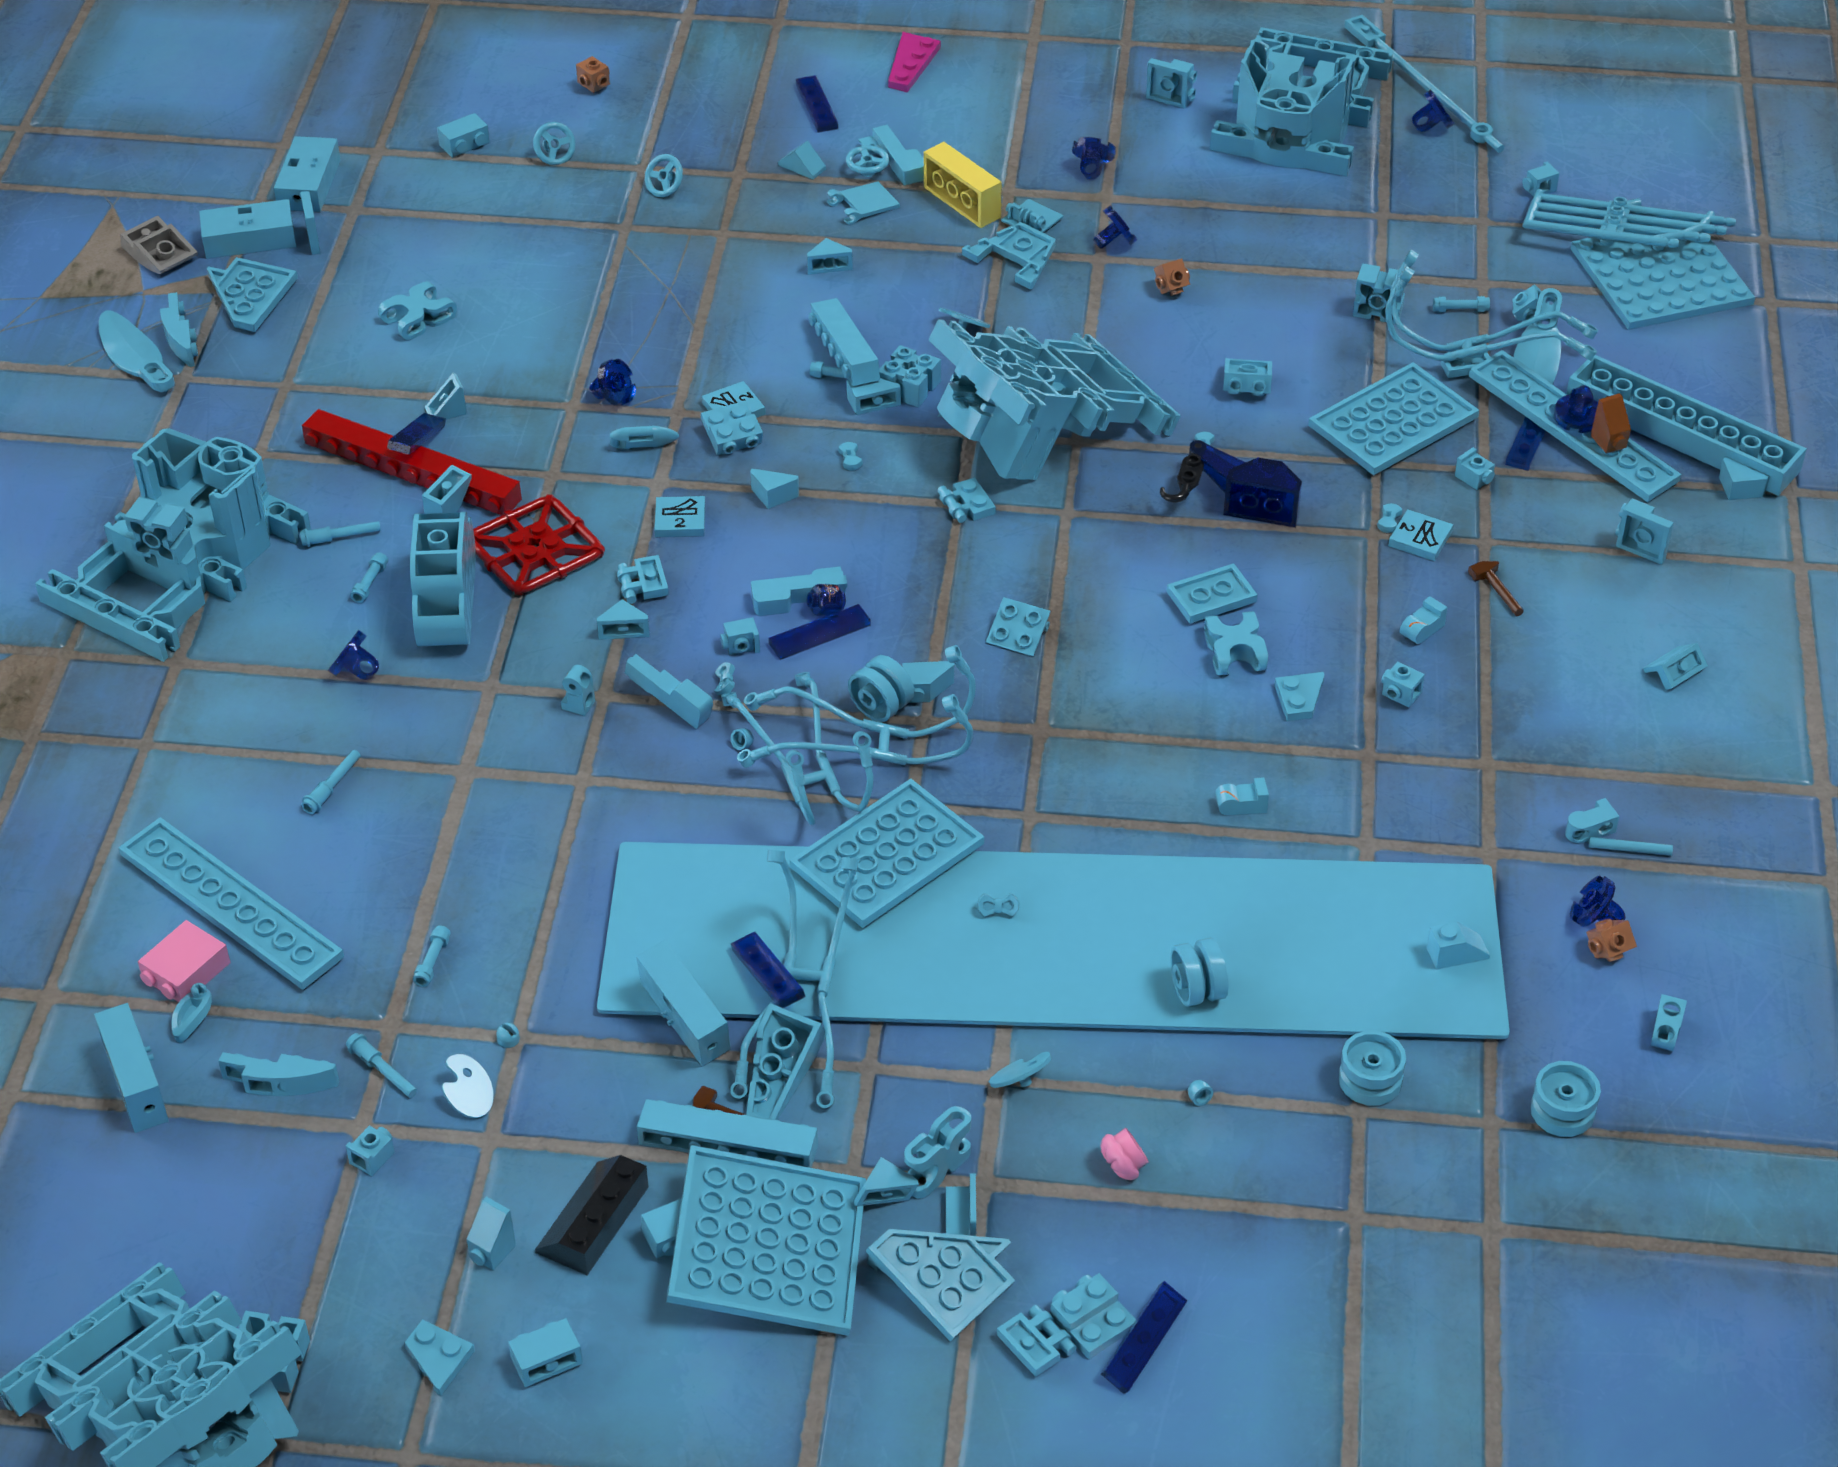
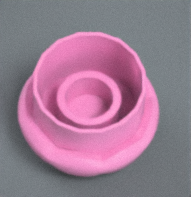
M1125 1127L1114 1136L1106 1134L1103 1137L1101 1153L1107 1163L1111 1164L1114 1172L1125 1180L1137 1179L1139 1176L1138 1170L1149 1163L1129 1130Z

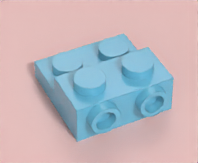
M1151 58L1148 61L1146 98L1185 109L1190 101L1193 102L1196 96V89L1192 88L1197 78L1194 64L1177 59L1168 63Z
M1225 358L1223 391H1228L1230 394L1251 392L1255 396H1264L1265 393H1271L1272 361Z
M746 401L701 413V420L717 456L731 454L736 450L747 447L752 448L762 443L763 431L755 414L751 413Z
M1632 498L1628 504H1623L1619 512V517L1622 519L1615 532V535L1618 536L1616 546L1662 565L1667 556L1674 522L1654 515L1655 507Z
M1100 1273L1093 1277L1090 1275L1083 1276L1077 1282L1075 1289L1068 1293L1066 1290H1062L1052 1299L1051 1316L1054 1318L1053 1321L1061 1330L1067 1331L1071 1336V1341L1088 1359H1091L1137 1328V1320L1118 1301V1292Z

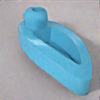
M203 983L194 984L191 987V992L180 1000L173 1012L171 1021L172 1032L178 1043L184 1042L207 1016L211 1008L212 996Z

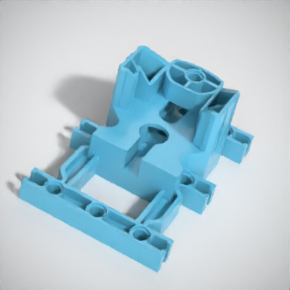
M1261 27L1259 34L1255 39L1251 40L1250 46L1245 52L1244 59L1241 61L1240 73L1233 86L1232 102L1238 103L1236 124L1217 120L1214 126L1215 129L1211 131L1210 150L1253 158L1262 163L1277 167L1305 168L1347 177L1349 168L1352 166L1354 146L1343 144L1348 131V124L1368 127L1369 119L1371 120L1374 104V98L1363 96L1368 84V77L1387 81L1389 72L1392 70L1394 51ZM1304 66L1315 67L1313 77L1303 75Z
M938 319L929 338V341L956 366L955 373L950 379L953 383H948L937 406L939 411L938 417H943L953 428L968 439L979 441L998 475L1005 479L1037 480L1062 428L1080 436L1090 437L1096 427L1100 431H1105L1109 422L1133 424L1138 419L1154 435H1160L1161 431H1163L1166 436H1171L1181 417L1178 412L1090 334H1085L1084 338H1082L1079 333H1073L1070 341L1045 339L1042 344L1025 328L1019 327L1015 331L1013 327L1007 326L1003 335L977 332L976 336L972 337L956 321H950L949 325H947L944 320Z
M170 428L160 430L155 437L148 440L143 447L132 454V460L142 498L155 500L161 507H164L167 503L185 508L188 522L185 527L190 530L193 546L179 565L161 561L158 555H153L152 558L133 554L130 538L134 533L127 530L124 517L126 514L119 512L114 518L117 523L112 526V523L107 522L104 525L108 542L78 567V579L75 580L51 569L48 572L51 586L45 584L46 581L43 579L35 583L40 602L163 662L168 658L165 645L170 646V650L174 652L180 648L176 629L205 604L204 593L206 591L231 602L237 596L233 586L238 587L242 592L247 588L243 570L271 546L269 535L274 534L296 544L300 541L298 529L301 531H305L304 528L311 530L307 511L269 495L262 457L252 448L238 441L222 437H214L205 442ZM128 570L168 589L143 612L102 593Z
M159 1262L0 1379V1397L7 1409L10 1411L14 1410L19 1417L45 1399L47 1404L54 1409L45 1419L61 1444H66L69 1449L74 1451L96 1434L107 1446L100 1454L108 1467H256L277 1446L275 1439L297 1437L299 1430L270 1378L298 1358L302 1352L289 1328L285 1326L280 1328L279 1324L275 1321H272L250 1339H247L245 1333L236 1328L243 1322L228 1297H222L217 1291H213L192 1308H189L187 1302L181 1299L186 1294V1291L174 1270L170 1267L166 1269ZM142 1326L146 1327V1329L84 1375H78V1373ZM221 1420L209 1429V1426L214 1424L216 1421Z

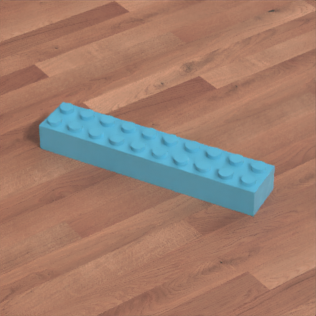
M1597 355L1592 360L1587 359L1569 377L1566 394L1591 412L1596 413L1599 399L1620 393L1623 397L1631 430L1720 470L1725 457L1769 476L1766 491L1777 496L1783 492L1802 470L1807 448Z

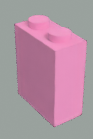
M187 920L138 961L142 981L149 987L154 986L159 989L166 998L174 999L177 1002H180L185 995L191 992V987L194 984L203 983L206 985L231 963L226 944Z

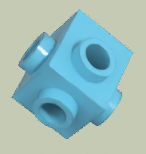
M1535 284L1524 292L1518 293L1512 299V313L1518 321L1523 322L1533 318L1535 315L1538 298L1542 292Z
M1397 662L1391 670L1387 669L1382 676V695L1410 707L1422 693L1425 674Z

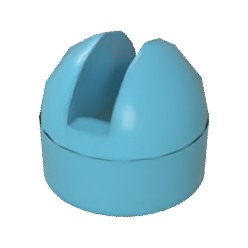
M740 728L732 732L731 743L735 749H747L753 744L754 736L750 730Z
M503 1023L498 1027L496 1037L501 1047L511 1048L519 1043V1030L515 1024Z
M1194 1080L1190 1083L1188 1095L1195 1105H1205L1213 1097V1089L1205 1081Z

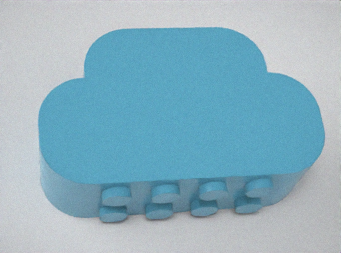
M467 512L414 514L410 553L413 627L418 647L470 644L476 556L472 519L468 517Z

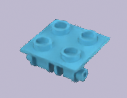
M1027 199L1020 206L1017 203H1008L1006 206L1008 215L1001 219V221L1010 226L1022 222L1044 233L1061 220L1064 215L1031 199Z
M1003 597L986 643L1034 657L1043 631L1047 632L1050 622L1047 620L1051 611Z

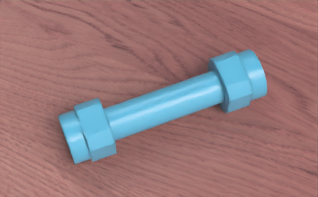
M1438 296V298H1433V311L1445 313L1446 309H1477V312H1485L1490 310V298L1477 296V300H1446L1445 296Z
M819 361L811 362L810 376L822 378L825 375L845 378L842 368L824 366V362Z
M378 552L372 556L369 561L370 568L364 578L352 588L350 597L353 601L363 603L370 594V585L378 572H383L387 566L388 558L385 554Z
M436 926L432 931L429 950L422 965H418L414 972L413 982L416 985L426 987L432 981L434 976L433 966L441 948L446 947L449 942L451 932L448 928Z

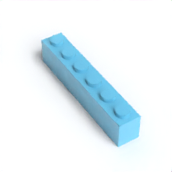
M834 298L811 303V312L808 314L810 325L815 327L817 336H821L823 345L829 348L830 356L835 358L837 367L842 368L844 377L848 378L853 386L879 381L878 358L839 300Z
M646 1099L637 1124L639 1145L689 1153L690 1146L694 1145L812 1168L818 1148V1133L815 1127L805 1124H791L775 1119L756 1118L750 1115L726 1113L721 1110L696 1108L692 1105L672 1104L662 1100Z

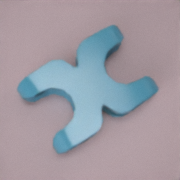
M429 281L410 288V296L395 295L383 301L378 308V316L385 323L391 324L399 321V335L406 340H411L424 334L426 325L440 326L452 320L457 313V305L450 298L444 297L436 300V287Z
M1254 611L1243 612V621L1235 626L1221 623L1218 616L1205 617L1204 634L1208 648L1215 652L1213 665L1217 675H1228V666L1235 661L1250 663L1254 671L1267 670L1268 652L1264 639L1257 635L1259 622Z
M958 1106L947 1109L934 1121L928 1135L925 1133L919 1134L905 1148L904 1162L911 1167L907 1173L917 1180L922 1176L926 1178V1183L918 1186L912 1197L918 1199L927 1197L942 1183L948 1169L951 1172L956 1171L970 1157L971 1143L964 1137L971 1129V1114L966 1109ZM957 1118L962 1119L963 1122L954 1129L950 1127V1121Z

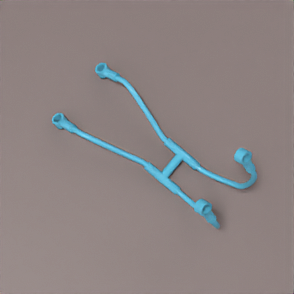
M1413 250L1408 252L1391 285L1390 297L1386 304V322L1392 338L1406 349L1429 359L1450 362L1487 353L1489 350L1541 338H1558L1565 342L1566 346L1576 350L1588 360H1592L1597 353L1593 347L1587 344L1584 345L1572 337L1568 338L1559 332H1541L1499 343L1486 344L1533 323L1554 317L1568 322V325L1578 329L1587 338L1594 339L1598 332L1597 328L1559 311L1538 315L1492 335H1479L1447 343L1446 345L1436 344L1405 327L1400 321L1397 312L1396 297L1400 296L1415 270L1411 269V266L1419 255ZM1392 316L1397 327L1409 337L1430 348L1448 352L1444 355H1437L1404 341L1395 331Z
M957 645L946 648L945 655L950 663H954L958 670L968 678L969 694L967 702L962 710L954 694L943 697L942 704L947 713L951 712L954 717L935 726L918 731H909L906 728L868 719H856L810 693L789 686L777 690H768L760 694L755 692L749 693L744 698V703L751 711H755L763 703L774 700L779 695L785 693L798 695L827 709L844 720L860 726L861 729L880 733L878 749L869 747L871 758L903 766L906 764L917 765L958 757L968 750L973 740V728L968 721L967 714L974 701L976 682L969 665L962 657L960 648ZM957 722L963 724L967 731L964 744L959 749L948 753L922 758H908L906 755L889 751L890 736L904 739L908 737H922L945 729ZM784 742L770 747L766 745L752 751L744 749L738 754L737 760L743 767L748 768L756 760L770 756L773 752L782 749H813L859 753V749L857 746Z
M809 672L794 675L797 686L811 688V694L818 697L817 685L810 677ZM736 692L721 695L723 706L738 708L769 747L775 745L737 698ZM813 703L815 743L822 744L819 705ZM858 731L853 736V743L859 749L862 767L865 768L867 777L865 793L859 805L848 801L842 796L840 786L826 753L822 750H815L816 759L821 770L805 775L802 769L804 757L799 751L790 750L786 756L780 750L773 752L781 762L782 771L796 804L800 806L805 819L810 825L815 824V818L807 799L805 785L826 780L831 794L845 807L861 812L867 806L873 789V772L871 768L873 763L869 749L871 737L867 733ZM861 736L866 737V740L863 744L858 743V740ZM797 754L798 761L791 763V757Z
M768 850L767 861L778 863L782 867L789 889L790 900L789 952L785 957L778 985L779 992L770 1003L776 1006L780 1003L789 990L791 979L819 982L817 995L825 1033L827 1059L826 1068L823 1070L821 1092L817 1095L816 1101L820 1107L829 1108L835 1102V1097L832 1093L834 1046L825 997L828 995L836 962L834 957L849 895L858 868V859L841 857L840 869L849 870V874L842 894L828 956L825 958L822 970L794 968L797 959L795 884L790 868L785 860V851ZM768 1006L754 1022L742 1042L740 1060L737 1061L735 1083L730 1088L734 1098H745L749 1093V1087L746 1084L749 1063L747 1061L748 1047L757 1032ZM739 1084L745 1090L741 1096L735 1093V1087ZM823 1094H828L831 1098L828 1105H824L821 1102Z

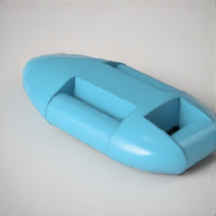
M654 425L623 427L610 433V444L618 449L655 448L677 440L679 434L672 429Z

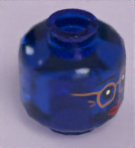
M816 584L807 594L806 602L814 615L834 617L844 609L846 596L844 591L836 584Z

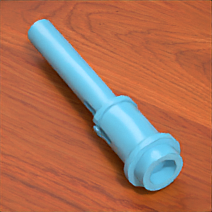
M379 521L334 529H330V526L312 530L304 528L305 531H300L302 546L307 545L309 548L312 544L332 542L333 538L381 531Z
M352 750L325 781H320L309 795L303 797L301 806L305 812L314 814L321 810V805L333 794L334 786L361 757L357 750Z
M354 1033L348 1038L346 1046L350 1054H356L368 1067H375L409 1098L416 1095L417 1089L382 1059V1053L367 1042V1037L364 1034Z

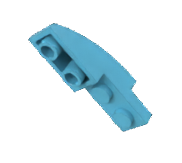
M177 292L169 293V308L160 309L165 337L175 355L185 364L192 367L195 366L194 357L198 356L195 328H190L189 319L185 320L184 302L179 301Z
M222 1052L218 1060L223 1079L242 1082L245 1093L266 1096L303 1095L337 1087L340 1082L336 1064L325 1060L307 1059L299 1055L281 1054L277 1062H272L268 1059L246 1057L242 1054Z

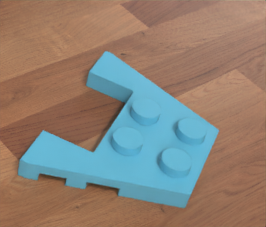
M1019 222L998 231L997 236L993 238L978 240L977 245L972 247L969 245L962 248V255L979 263L989 253L994 251L1020 264L1023 268L1015 274V282L1031 290L1056 247V239Z

